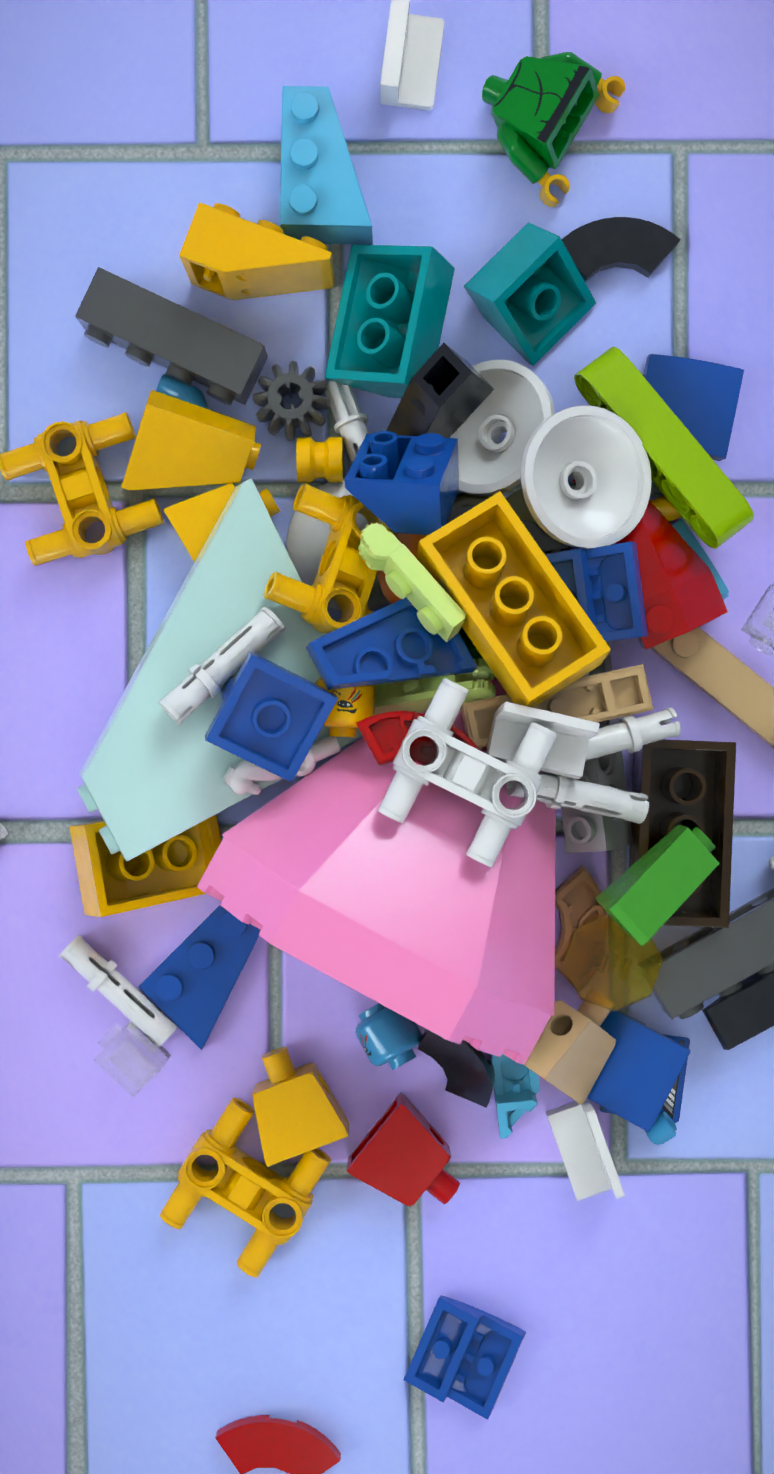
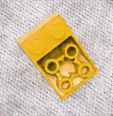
M199 202L179 254L192 285L231 300L331 289L335 285L332 252L327 251L328 248L324 243L307 236L301 237V240L283 234L282 228L266 220H258L256 224L242 219L236 210L224 204L215 203L211 207Z

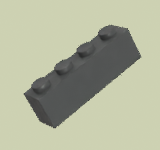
M100 267L97 268L75 315L78 322L85 329L84 336L91 341L109 348L111 342L126 349L125 355L133 361L150 367L151 362H155L167 368L166 375L189 386L192 381L208 387L206 393L209 396L227 405H231L233 400L246 405L268 358L265 345Z
M774 888L730 912L729 928L703 927L638 964L663 1011L671 1019L678 1016L680 1019H685L697 1014L704 1008V1001L717 994L720 997H724L738 991L744 985L742 980L756 972L759 975L774 971Z

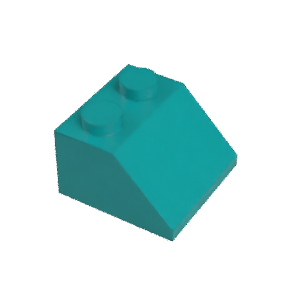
M529 222L464 285L483 318L532 366L596 304L594 297L560 236Z

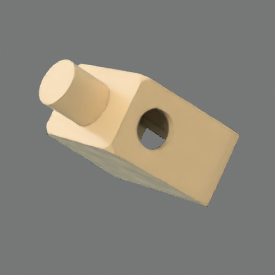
M593 989L590 990L578 1010H575L561 1000L555 1001L554 1016L550 1017L525 1066L577 1103L583 1105L616 1044V1039L600 1027L614 1004Z

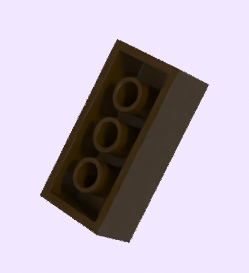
M663 739L645 744L640 751L633 752L632 792L643 793L648 796L649 810L647 817L641 824L631 822L633 844L629 848V868L677 825L688 827L691 831L698 827L715 845L716 848L710 853L720 863L666 921L664 926L729 928L736 742Z

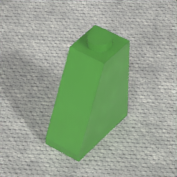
M677 825L595 899L629 937L640 946H643L720 864L710 853L716 847L698 827L691 831L688 827Z

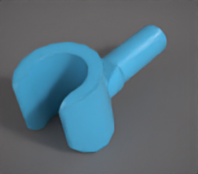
M664 1111L658 1115L651 1131L645 1130L651 1142L660 1145L676 1136L675 1131L677 1127L671 1117Z

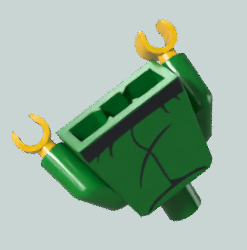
M568 51L541 58L526 56L520 59L508 80L491 75L485 81L482 90L483 102L493 106L491 114L498 128L497 139L512 164L532 184L538 182L542 186L540 198L544 205L548 207H556L559 204L558 200L550 194L549 185H557L565 194L570 190L568 179L560 174L551 176L547 172L549 167L557 169L594 104L603 113H613L619 106V101L609 96L607 91L617 97H620L625 91L623 79L618 76H611L606 80L602 79L601 71L576 54Z

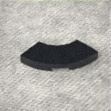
M611 217L592 221L575 229L562 239L585 282L599 271L614 267L633 269L649 278L681 240L660 225L631 217Z
M425 1029L421 1036L418 1050L432 1057L443 1068L447 1078L445 1091L487 1108L495 1083L492 1061L487 1060L481 1051L475 1049L465 1040H462L461 1044H457Z

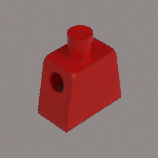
M401 1092L348 1157L347 1172L406 1206H413L425 1190L445 1205L455 1195L460 1186V1182L443 1169L451 1158L449 1145Z

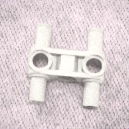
M443 678L424 717L418 716L417 720H413L406 737L402 741V745L393 761L394 766L392 769L396 770V773L378 812L403 824L423 784L428 786L431 782L483 808L481 813L485 814L466 855L492 868L511 828L516 830L518 826L521 827L526 815L535 806L537 792L542 784V776L539 775V772L558 734L537 723L531 722L513 760L507 759L506 763L452 737L454 732L450 731L469 690ZM421 736L429 737L434 741L437 748L436 757L427 765L416 764L410 757L409 749L411 743ZM515 780L521 784L524 790L523 800L514 808H505L499 799L500 789L508 781Z

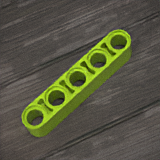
M616 347L609 348L574 375L576 387L590 406L604 408L615 413L634 429L647 452L652 481L707 546L717 549L753 521V511L744 496L621 350Z

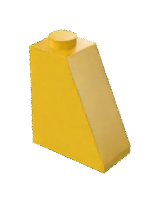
M151 389L121 488L131 491L240 483L245 468L254 469L260 452L261 444L254 442L256 426Z

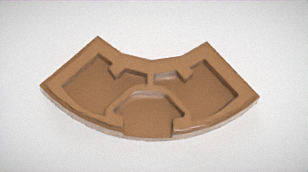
M583 865L577 868L555 889V906L558 909L561 924L558 942L555 946V968L579 993L588 985L601 963L606 947L607 913L595 899L601 892L593 877Z

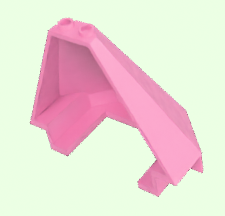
M494 676V680H491L490 683H493V686H495V697L507 694L496 676ZM460 710L453 725L465 733ZM362 737L222 834L224 838L197 888L220 900V906L241 922L251 924L260 929L259 936L269 944L448 1041L461 1044L462 1040H465L479 1051L501 1057L503 1054L516 1063L525 1065L550 1017L554 1016L556 809L548 808L544 802L536 800L535 806L526 815L521 827L518 826L516 830L511 828L491 868L466 855L485 814L481 813L483 808L431 782L428 786L423 784L403 824L378 812L396 770L392 769L394 766L393 762L379 766L365 739ZM482 748L480 750L486 753L487 748ZM505 783L499 792L500 802L505 808H514L522 802L523 798L509 796L507 794L508 788H506L507 783Z

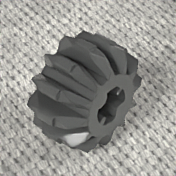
M296 361L290 362L289 373L285 374L282 373L281 367L278 364H274L272 366V372L275 377L273 381L264 376L258 379L259 385L266 392L253 394L254 404L262 406L256 413L258 421H270L268 432L272 436L278 434L284 426L287 441L294 440L295 428H301L302 434L305 437L312 436L308 422L311 421L318 426H323L325 417L318 410L330 408V399L320 396L327 390L325 380L313 382L316 372L311 366L299 375L298 363ZM293 393L298 394L301 405L298 408H294V405L291 404V409H285L283 398L289 394L292 399Z

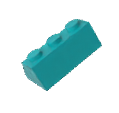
M351 245L325 379L384 397L402 399L411 378L439 348L455 268L433 246Z

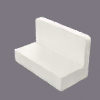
M391 0L380 81V104L431 111L434 108L445 22L442 18L410 14V0Z
M504 702L494 712L486 754L506 763L507 759L512 761L531 722H534L558 734L540 771L574 779L583 777L589 739L598 734L600 723L511 702Z
M586 1098L583 1105L574 1101L546 1111L577 1201L612 1189L616 1199L625 1197L596 1112L589 1099Z

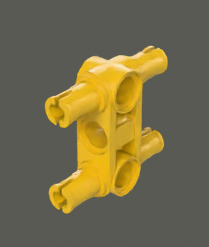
M127 412L92 424L82 420L73 423L55 422L49 425L44 432L37 434V437L34 438V443L0 453V471L7 481L41 469L48 472L65 522L62 526L63 529L25 541L27 553L34 566L71 554L75 558L79 557L80 559L93 554L105 555L113 551L115 547L123 545L127 541V536L164 524L159 504L155 498L121 510L113 507L97 459L99 455L98 450L136 438ZM66 437L76 438L74 451L68 456H59L57 448L61 440ZM94 522H103L105 533L102 539L96 543H88L85 535L88 526Z
M304 483L296 494L293 510L329 524L331 530L314 583L310 586L275 572L271 574L267 582L264 598L301 612V617L304 618L305 622L310 623L317 631L328 634L374 612L368 609L367 602L378 570H370L365 564V560L361 559V555H359L358 546L360 540H362L360 539L362 531L356 523L357 513L365 516L369 525L371 522L373 524L377 522L387 527V531H391L394 536L397 533H394L356 497L343 495L341 498H338ZM330 599L336 601L340 606L341 618L338 622L334 621L328 613L327 608Z
M233 1097L213 1129L203 1132L193 1145L190 1153L178 1170L179 1183L162 1209L160 1217L173 1228L181 1229L200 1199L207 1197L255 1227L256 1230L239 1256L237 1266L246 1274L256 1278L262 1272L277 1246L287 1243L300 1230L303 1218L313 1203L312 1199L314 1197L311 1192L331 1162V1158L324 1151L316 1148L303 1154L289 1177H283L236 1147L235 1143L255 1111L246 1102ZM200 1155L212 1156L217 1161L218 1168L213 1171H206L198 1165L196 1158ZM279 1203H285L294 1209L295 1214L289 1218H281L274 1213L272 1208Z

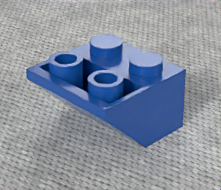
M391 431L366 434L344 479L345 488L394 533L429 535L446 525L459 490L458 438H443L435 433H427L420 436H402Z

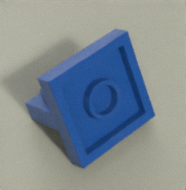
M250 651L236 678L231 676L221 688L223 702L205 734V741L292 782L338 698L336 694Z

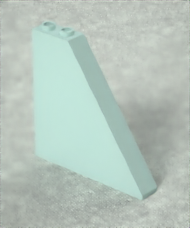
M252 478L236 486L79 773L84 782V785L76 788L89 813L97 809L100 812L106 826L99 829V832L111 855L120 851L126 862L253 795L249 792L239 795L224 783L225 779L223 777L228 772L229 767H235L244 759L205 741V734L223 702L221 693L215 698L209 697L180 725L158 703L182 683L189 675L188 670L194 664L201 665L265 606L281 620L285 630L265 645L257 655L314 684L318 679L322 678L306 647L309 642L327 633H321L314 629L310 623L305 622L304 618L301 617V612L264 598L265 587L272 573L278 572L297 581H302ZM322 727L314 743L329 736V727ZM357 728V737H336L340 748L363 736L359 728ZM283 778L273 781L253 782L261 787V790H263L268 786L282 780Z

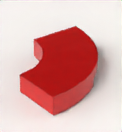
M391 711L365 718L357 722L356 725L378 765L382 766L394 761L413 720H417L418 716L424 717L425 714L412 711ZM452 725L450 731L454 732L452 737L480 750L464 732ZM425 736L416 738L410 745V757L414 762L421 765L429 764L434 760L437 753L434 741Z
M270 1415L250 1416L225 1425L217 1430L215 1439L240 1474L247 1473L256 1468H276L289 1474H322L341 1460L340 1451L324 1434L299 1420L296 1423L284 1419L269 1418Z

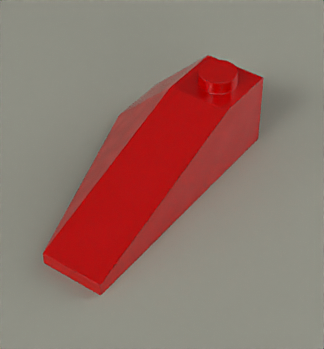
M649 500L645 513L637 526L626 537L614 543L619 544L632 541L637 544L648 636L640 637L638 640L641 647L646 650L690 632L728 612L709 567Z

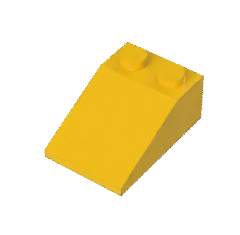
M217 814L127 862L120 851L111 855L99 832V829L106 826L104 820L69 826L84 915L105 917L206 894L197 886L221 843Z

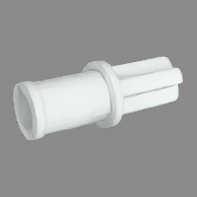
M329 381L325 394L330 399V407L336 420L333 428L336 433L341 434V437H343V442L351 461L350 464L352 465L366 434H369L366 426L369 419L365 413H361L351 386Z

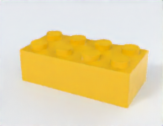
M501 491L419 541L416 559L466 613V619L462 628L513 703L536 707L600 666L611 651L606 641Z

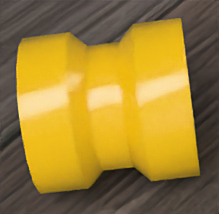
M297 437L296 468L298 483H312L316 478H325L329 483H343V437H328L324 442H315L311 437Z

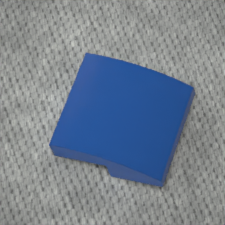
M649 354L646 359L644 378L713 460L721 461L726 459L744 369L697 359Z
M631 541L590 549L579 548L545 554L606 642L648 636L636 542Z
M612 1008L600 1027L616 1039V1044L587 1098L650 1132L691 1050L647 1027L645 1023Z
M440 1295L403 1380L443 1403L448 1397L488 1420L526 1331L471 1305Z

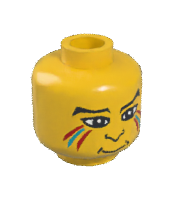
M322 678L315 682L316 685L328 690ZM375 685L328 690L336 694L338 698L323 725L329 727V736L357 737L358 727L356 723L374 716Z

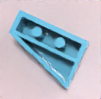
M282 86L280 227L284 231L283 234L301 240L303 236H307L324 244L373 245L371 220L329 87Z

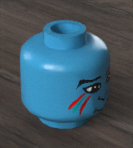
M380 1003L359 1015L361 1022L356 1027L355 1033L369 1061L373 1065L382 1066L389 1063L392 1070L416 1058L412 1049L419 1045L422 1034L415 1022Z

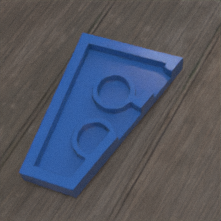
M407 597L309 642L306 647L328 690L472 673L478 667L459 633L448 642H445L438 633L436 635L429 633L417 617L418 610Z
M219 905L138 987L202 1050L259 938L261 930L251 924L241 922Z

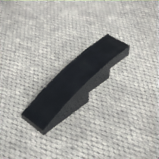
M774 971L759 975L758 972L754 973L742 981L744 985L738 991L728 996L719 997L702 1010L724 1050H730L774 1026Z

